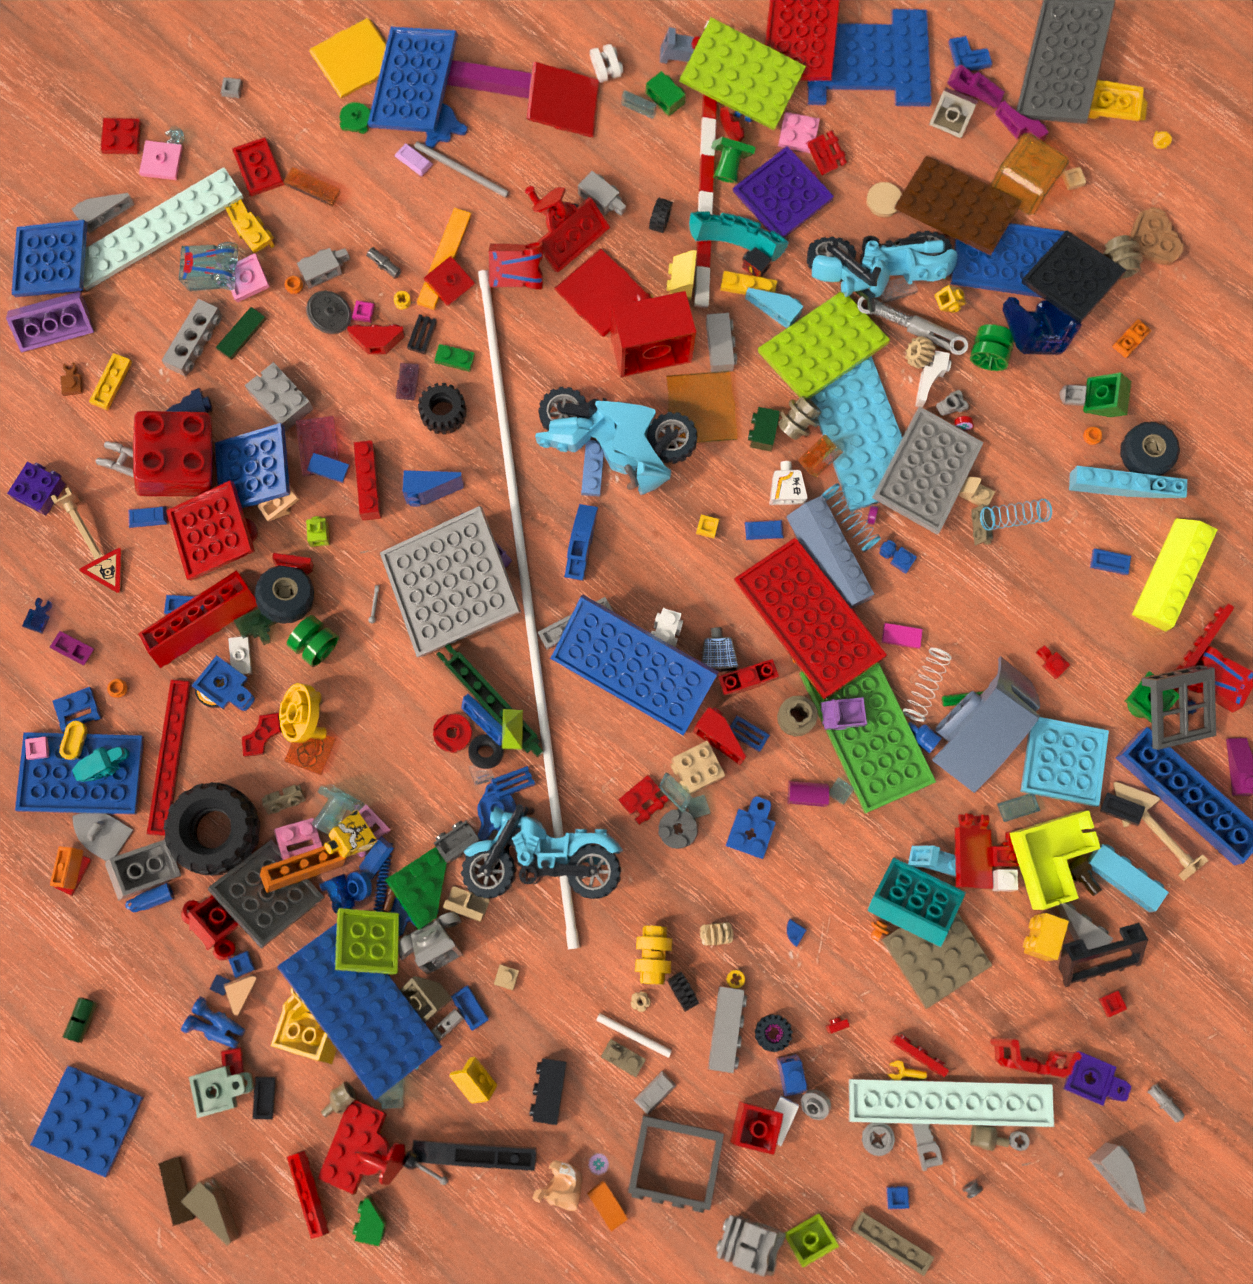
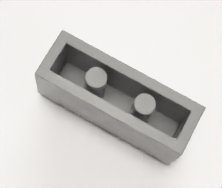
M729 313L707 314L706 317L711 373L733 371L734 365L737 364V354L733 353L735 337L731 336L733 320L729 319Z

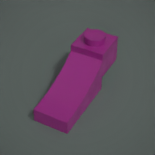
M959 65L952 70L947 82L957 92L974 96L994 109L998 107L1005 93L980 72L973 74L963 65Z
M1005 100L998 105L995 115L1016 139L1022 136L1033 149L1044 142L1049 132L1046 126L1041 124L1038 119L1034 121L1024 117L1009 106Z

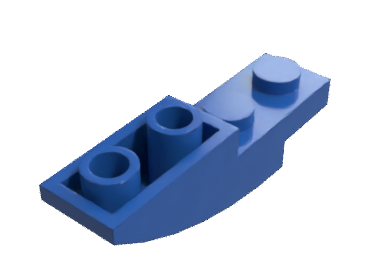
M579 504L566 557L568 559L565 578L584 581L598 507Z

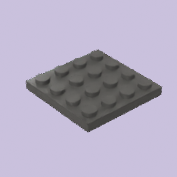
M272 840L208 888V891L261 949L324 899V896L308 879L268 893L266 892L260 877L262 867L282 861L280 849Z

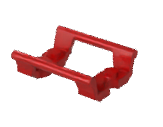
M992 1038L990 1040L991 1045L995 1049L994 1060L1000 1066L1040 1075L1062 1078L1072 1074L1075 1062L1082 1058L1079 1052L1052 1050L1045 1064L1042 1065L1035 1058L1025 1057V1061L1021 1060L1020 1045L1017 1039ZM1004 1047H1010L1011 1055H1009L1008 1059L1004 1058ZM1057 1059H1065L1063 1069L1058 1068Z

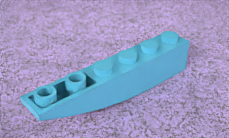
M1076 466L1070 472L1069 490L1124 497L1186 498L1187 479Z

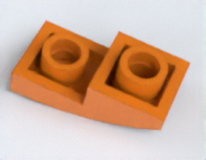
M1137 319L1112 347L1127 358L1152 330Z
M604 1181L586 1193L611 1232L628 1220Z

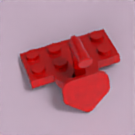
M529 186L525 189V193L534 204L532 209L534 212L542 213L546 216V226L549 231L537 242L543 243L544 257L554 272L559 273L603 235L610 226L592 198L588 197L576 207L572 203L562 201L566 192L564 187L553 189L540 200L535 192V187Z
M355 1099L343 1113L318 1179L350 1194H356L363 1175H375L381 1172L380 1184L389 1185L403 1168L402 1161L405 1157V1145L395 1143L390 1149L387 1139L380 1134L387 1113Z

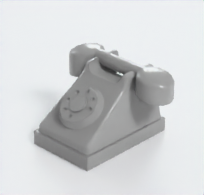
M455 912L445 913L420 930H416L398 941V955L400 959H405L414 952L416 964L429 975L462 956L460 948L444 929L462 923L459 915Z

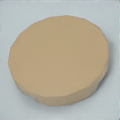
M880 182L870 188L866 197V204L874 215L890 217L898 212L894 207L902 194L895 185L888 182Z

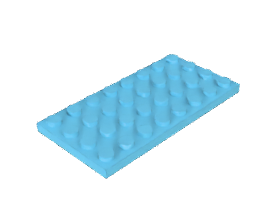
M870 356L810 398L821 410V414L817 418L819 428L848 507H850V512L854 511V509L858 510L880 503L873 499L872 496L902 439L872 356Z

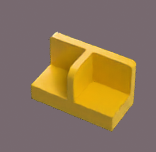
M470 1057L462 1070L453 1071L449 1075L470 1103L489 1101L498 1086L476 1057Z

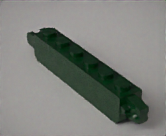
M446 645V650L453 657L448 661L440 652L436 654L437 657L464 689L502 726L503 709L513 710L512 707L460 652L457 653L452 646ZM523 720L522 751L526 753L531 751L538 758L544 753L537 745L540 743V740Z

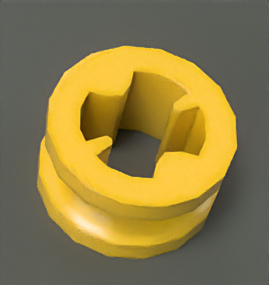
M405 291L395 293V306L401 310L407 309L411 305L409 294ZM402 297L403 299V297H405L406 302L403 303L402 301V303H400L399 298Z
M734 970L728 973L726 981L731 988L737 989L743 986L745 977L742 972ZM732 974L741 977L738 985L731 983Z

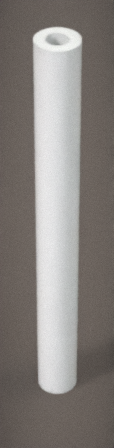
M599 1013L596 1021L666 1057L670 1056L672 1050Z

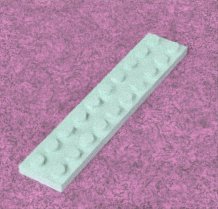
M223 167L88 246L85 254L84 289L87 291L222 212L226 207H230L231 204L244 199L226 169Z
M849 1079V1122L1054 1127L1052 1084Z

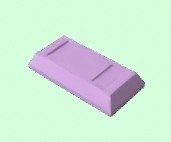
M407 143L394 155L421 177L433 165L432 162Z

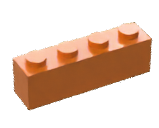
M325 846L262 867L260 877L268 893L342 867L346 857H342L338 850L329 854Z

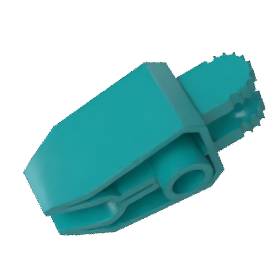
M100 747L94 750L92 754L78 761L72 771L76 781H95L102 777L113 775L120 768L119 763L127 759L130 753L128 749L115 747L111 750Z

